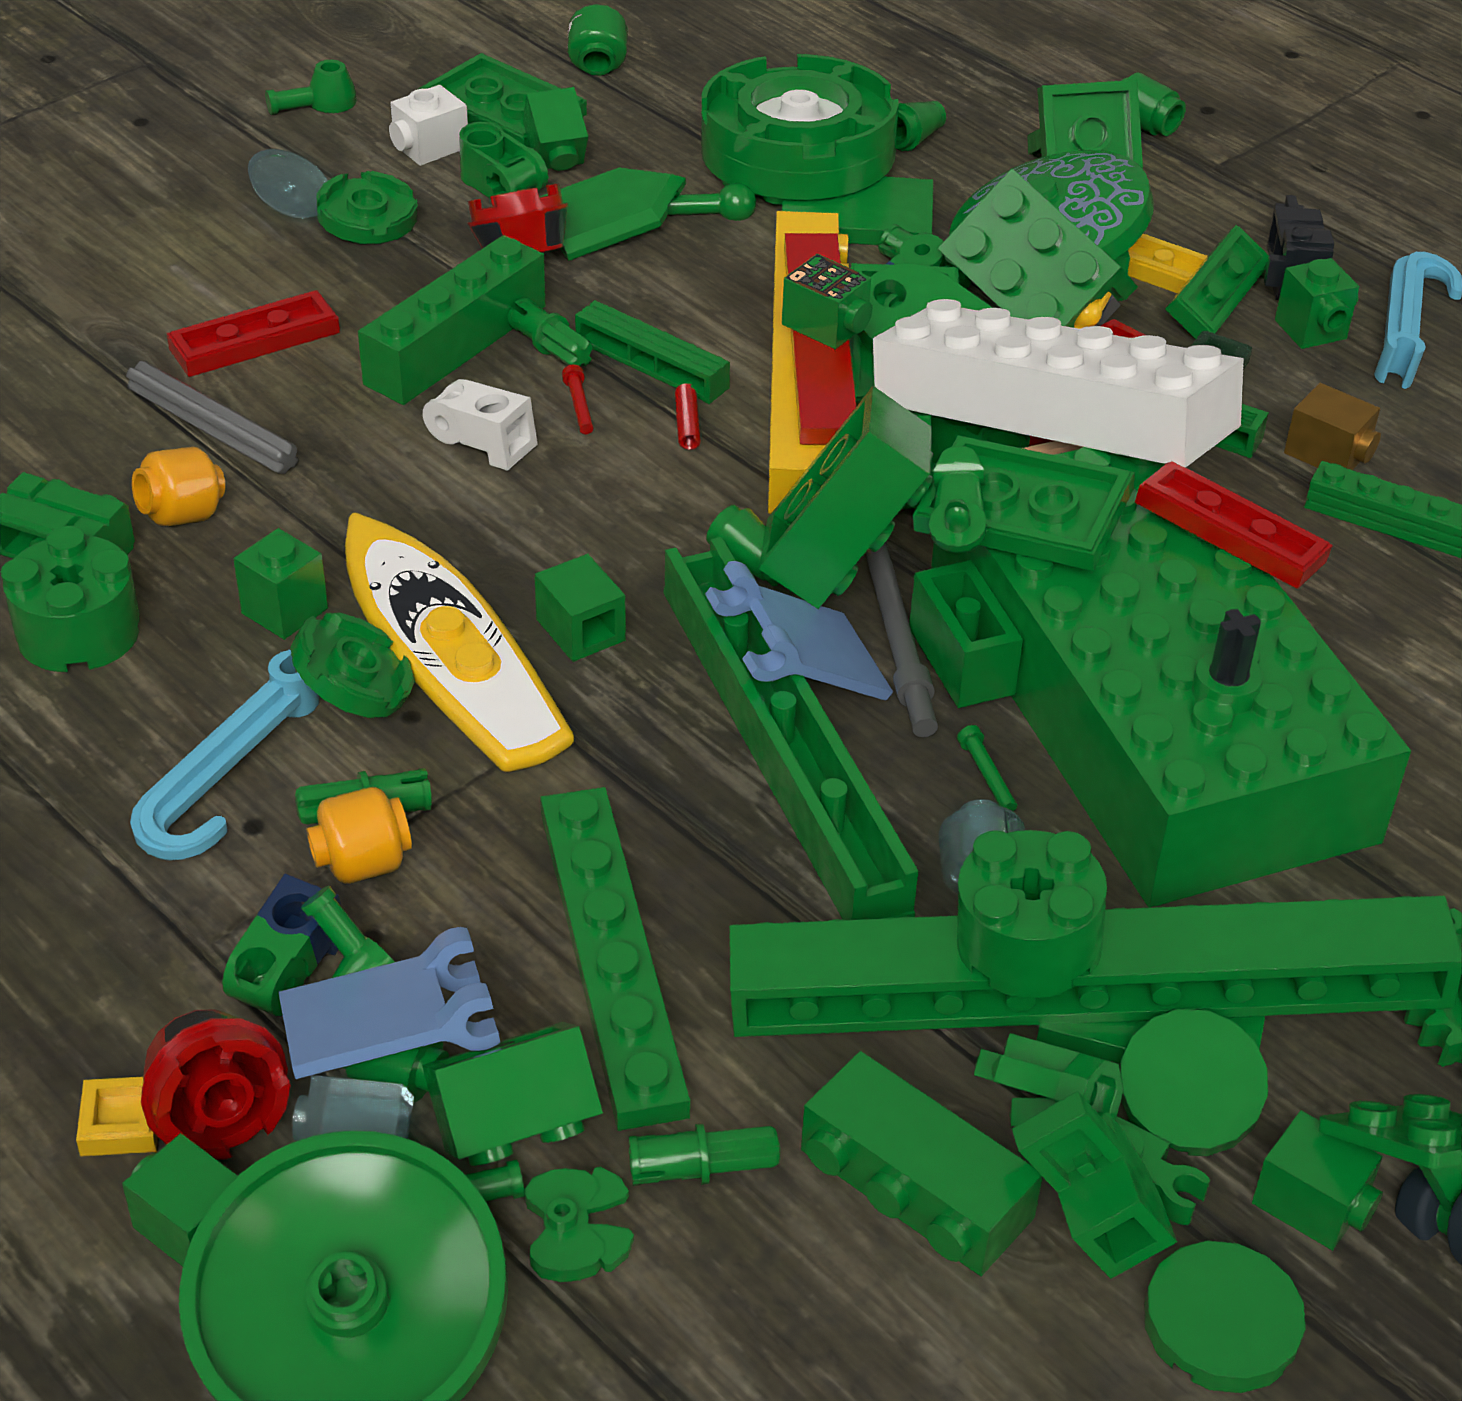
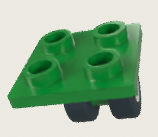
M1409 1094L1404 1096L1403 1105L1399 1106L1375 1101H1354L1349 1104V1112L1321 1115L1319 1118L1320 1133L1419 1166L1408 1175L1400 1188L1396 1200L1395 1215L1420 1240H1429L1438 1232L1447 1235L1451 1253L1456 1261L1462 1265V1114L1450 1111L1451 1102L1448 1099L1433 1095Z

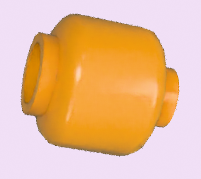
M198 447L153 451L147 454L141 462L140 468L134 471L132 476V493L138 510L142 514H147L159 526L208 520L216 511L219 499L225 493V478L221 468L217 464H213L208 454Z
M368 787L326 798L318 806V825L306 828L310 850L316 867L329 865L334 877L344 884L394 872L402 863L403 851L412 849L410 830L400 799L398 797L388 799L384 791L376 787Z

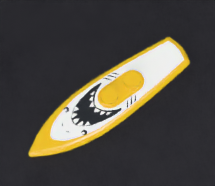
M352 513L348 519L345 554L346 568L354 596L368 623L381 629L393 641L389 649L395 653L399 661L402 660L403 656L408 658L413 670L415 683L504 772L522 770L542 764L569 748L573 744L574 735L565 718L510 631L471 582L444 557L416 538L381 521L359 513Z

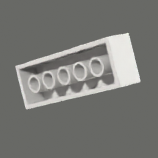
M951 299L931 301L927 304V308L911 317L897 320L895 326L873 338L875 387L907 410L1163 464L1173 461L1183 467L1190 465L1241 426L1244 358L1222 355L1221 350L1214 346L1196 345L1183 348L1166 345V340L1158 336L1122 337L1113 335V331L1110 328L1102 326H1089L1078 329L1061 326V321L1052 317H1036L1029 320L1011 317L1010 312L1002 308H986L979 311L961 308L960 302Z

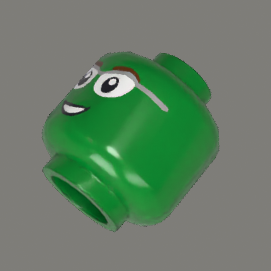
M594 4L577 10L570 18L568 26L567 52L571 62L578 69L591 75H604L618 69L625 61L627 54L628 28L624 17L617 10L607 5Z

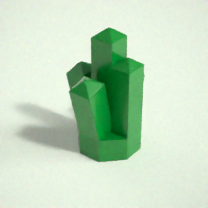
M1012 1033L1009 1034L1005 1042L1004 1055L981 1049L975 1063V1076L1047 1097L1012 1098L1009 1111L1011 1126L1015 1127L1076 1091L1087 1100L1100 1116L1109 1112L1114 1119L1117 1117L1124 1091L1120 1068L1117 1063Z

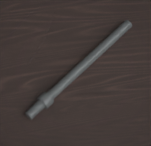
M885 542L878 551L872 552L868 549L865 555L897 670L893 676V683L899 702L907 707L914 734L918 737H929L938 729L931 702L935 692L928 668L920 663L888 546Z

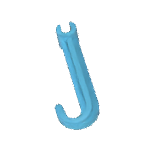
M1414 252L1409 256L1398 259L1393 267L1390 277L1384 348L1374 373L1375 378L1380 383H1384L1388 372L1396 373L1402 377L1401 387L1404 389L1410 387L1426 348L1425 343L1419 338L1424 278H1432L1443 282L1447 286L1450 298L1460 300L1462 297L1461 273L1450 262L1438 255L1428 252Z
M291 650L275 655L268 665L270 680L147 791L135 805L130 824L137 845L147 854L169 861L180 860L202 854L214 846L228 831L226 820L222 816L211 818L192 833L170 835L167 833V830L286 717L306 716L319 705V695L304 683L298 672L296 673L292 662Z

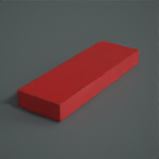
M314 290L167 333L169 350L186 375L191 377L340 333L339 317L319 291Z
M1173 461L1166 463L1140 484L1134 502L1296 589H1299L1327 562L1333 546L1330 542Z

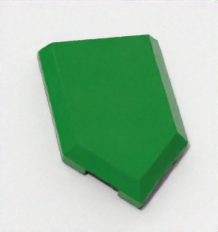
M619 167L561 188L563 203H568L563 247L560 250L569 261L659 228L668 215V206L673 197H678L685 187L686 178L668 173Z

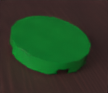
M366 171L361 172V178L348 179V173H344L323 183L317 192V220L327 232L343 240L360 244H381L397 240L406 235L417 222L418 204L417 199L413 198V190L408 184L392 175Z
M326 613L322 620H316L314 616L306 619L290 647L293 665L304 683L323 700L345 712L366 718L388 717L402 707L410 695L415 682L410 661L405 655L399 661L395 653L389 649L393 641L386 633L363 619L344 613Z
M1177 1009L1153 1017L1132 1035L1120 1063V1073L1124 1089L1121 1102L1129 1121L1169 1142L1170 1148L1180 1152H1188L1189 1156H1210L1235 1147L1255 1128L1268 1097L1267 1066L1256 1042L1236 1022L1209 1010Z
M1204 1241L1179 1248L1158 1265L1148 1286L1144 1301L1145 1330L1157 1355L1172 1369L1175 1363L1181 1370L1191 1374V1382L1213 1391L1244 1393L1270 1386L1284 1374L1285 1368L1295 1359L1306 1330L1304 1302L1290 1276L1267 1256L1237 1243Z

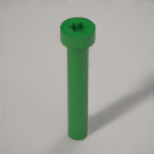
M977 725L963 728L957 735V741L961 748L969 750L1003 813L1004 811L1006 814H1008L1007 812L1012 813L1017 809L1018 805L983 744L984 735Z

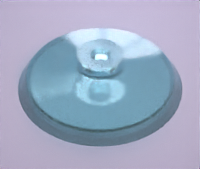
M267 149L253 155L248 164V175L253 189L268 206L282 214L295 218L317 216V192L328 179L314 164L297 154L280 149Z

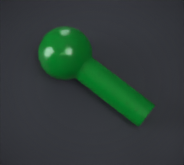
M731 183L722 188L719 193L683 194L673 197L668 206V215L720 214L728 220L741 221L753 215L756 209V197L748 186L742 183Z

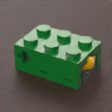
M1012 168L938 248L1000 308L1008 310L1011 317L1028 320L1036 317H1052L1060 320L1061 326L1078 329L1089 326H1101L1121 306L1118 300L1120 298L1126 300L1138 288L1121 266Z

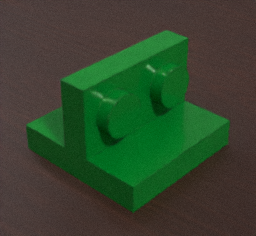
M1138 80L1042 85L1037 88L1040 128L1027 135L1028 154H1042V157L1069 151L1100 150L1128 157L1143 169Z

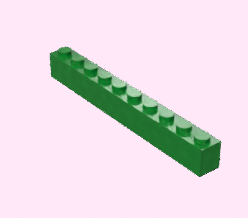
M1400 896L1396 898L1328 899L1324 901L1106 909L1102 953L1098 965L1090 975L1089 969H1087L1083 974L1073 979V988L1059 995L1044 998H1021L1003 994L989 986V977L979 972L974 966H972L971 973L962 962L958 952L957 916L863 920L835 919L815 922H763L758 924L730 925V993L734 1037L1040 1025V1023L1147 1021L1177 1009L1209 1010L1223 1017L1454 1008L1462 975V950L1445 896Z

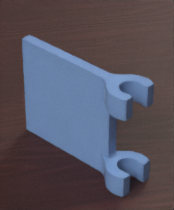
M737 561L728 562L723 569L734 586L725 591L710 587L706 592L707 599L719 615L735 616L752 610L763 628L761 634L771 651L763 655H757L748 651L742 658L755 679L767 682L797 674L885 701L893 693V690L844 613L823 606L817 609L805 600L758 586L748 567Z
M456 927L442 932L435 938L427 950L418 957L280 991V1003L295 1079L441 1041L451 1042L474 1051L487 1050L498 1045L500 1038L493 1017L480 1022L467 1021L472 1014L478 1011L493 1009L487 985L480 982L475 961L462 965L449 964L450 960L456 955L474 952L468 929ZM440 987L455 992L446 1004Z

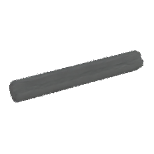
M139 361L135 368L130 367L126 373V377L129 378L128 388L277 474H286L290 467L295 468L299 460L296 457L297 447L285 438L147 361Z

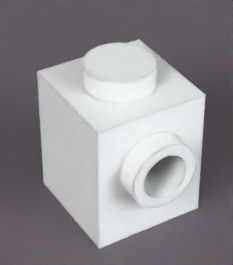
M437 85L428 89H417L406 97L391 101L392 123L389 125L391 140L399 151L404 152L418 165L421 166L460 151L459 133L464 126L468 125L467 105L443 86Z

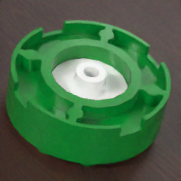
M797 54L796 67L767 69L766 56L745 60L718 72L707 82L703 89L701 111L702 159L707 168L722 180L724 186L731 183H742L748 186L754 194L763 196L765 201L772 204H783V199L815 200L851 194L875 184L891 170L896 154L899 102L898 99L892 100L890 97L891 84L887 79L877 72L851 61L829 56Z

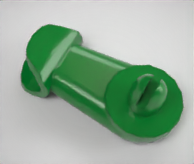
M965 446L950 447L942 452L933 471L934 487H937L933 512L929 520V531L932 541L939 548L947 552L962 553L978 547L986 535L987 521L981 485H985L984 467L973 449Z

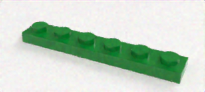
M606 787L540 796L541 817L617 1131L690 1119L688 1090Z

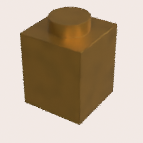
M1319 383L1294 408L1284 454L1318 468L1321 461L1339 464L1350 470H1353L1360 462L1366 464L1373 457L1381 438V433L1375 431L1380 407Z

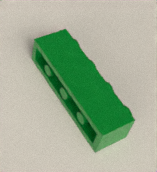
M502 235L358 330L363 385L404 406L513 330L507 319L509 309L512 307L522 315L527 314L526 311L514 303L518 299L530 298L539 307L545 308L544 253L526 246L516 239Z

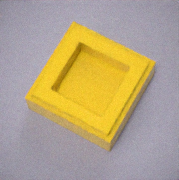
M143 1077L83 1080L76 1137L80 1156L157 1152L158 1136L147 1126L140 1103Z

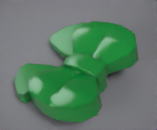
M596 1167L592 1175L586 1170L554 1169L531 1179L524 1190L527 1209L543 1219L544 1231L530 1246V1266L540 1278L557 1282L578 1281L595 1276L601 1268L605 1272H612L628 1258L634 1242L632 1231L629 1228L608 1224H589L588 1214L604 1211L624 1204L627 1201L629 1190L620 1176L602 1167Z

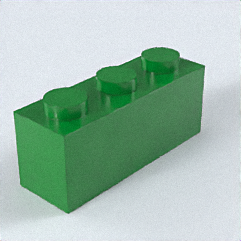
M862 1051L857 1053L804 1105L801 1151L807 1154L810 1161L820 1171L830 1176L837 1175L864 1194L871 1205L881 1214L889 1218H898L925 1237L933 1249L942 1257L953 1262L959 1261L980 1277L1035 1218L1043 1177L1032 1165Z

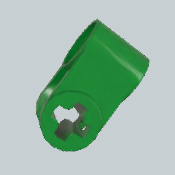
M474 122L461 129L459 133L460 177L466 185L475 188L488 198L529 188H538V191L545 188L549 178L548 170L540 154L533 148L520 143L503 132L499 126L492 123Z

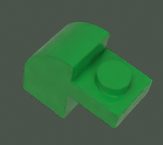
M1076 1091L1012 1128L1018 1151L1058 1193L1072 1239L1110 1279L1177 1243L1162 1199L1147 1168L1122 1128L1109 1112L1100 1116L1087 1100Z

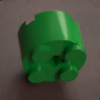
M76 526L57 527L49 532L46 540L26 548L14 559L2 566L0 572L14 635L20 653L33 665L54 672H68L66 664L87 662L89 670L99 668L122 657L137 641L140 615L128 555L114 543L99 537L84 535L83 530Z
M993 830L987 831L975 839L973 851L963 862L958 878L957 947L962 962L971 973L972 966H974L979 972L989 977V986L1003 994L1021 998H1044L1059 995L1073 988V979L1083 974L1087 969H1089L1090 975L1101 958L1107 895L1106 876L1100 863L1091 853L1090 842L1076 832L1063 831L1055 834L1036 830H1022L1009 833Z

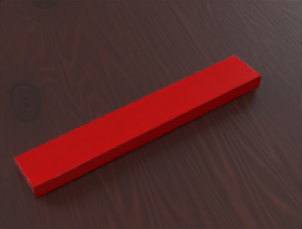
M785 233L784 255L786 276L816 254L841 264L838 233ZM791 329L799 441L802 445H826L856 408L849 339L837 349H833Z

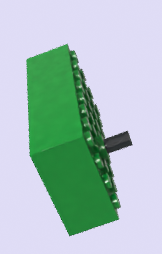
M1087 447L1055 454L1056 456L1135 472L1134 490L1094 571L978 546L962 553L947 552L934 543L931 569L972 560L1022 636L1023 645L1016 693L1011 695V697L1148 908L1383 843L1411 749L1272 575L1134 503L1140 484L1165 464Z

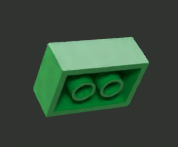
M873 386L767 518L758 569L817 609L821 607L831 593L840 596L855 578L858 571L856 563L868 549L872 552L878 551L887 541L895 526V522L892 519L905 504L914 507L929 489L933 479L930 475V462L933 458V452H931L932 427Z

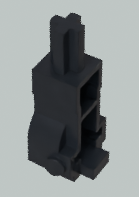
M1286 195L1285 204L1275 203L1267 242L1269 257L1264 283L1265 286L1273 287L1275 300H1279L1287 267L1310 263L1317 259L1333 258L1334 253L1332 233L1330 229H1324L1320 209L1304 208V205H1298L1297 198L1294 195Z

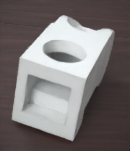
M458 379L447 386L438 397L426 403L423 408L424 423L435 438L445 444L460 442L461 444L486 451L490 465L507 471L538 445L531 398L469 380Z

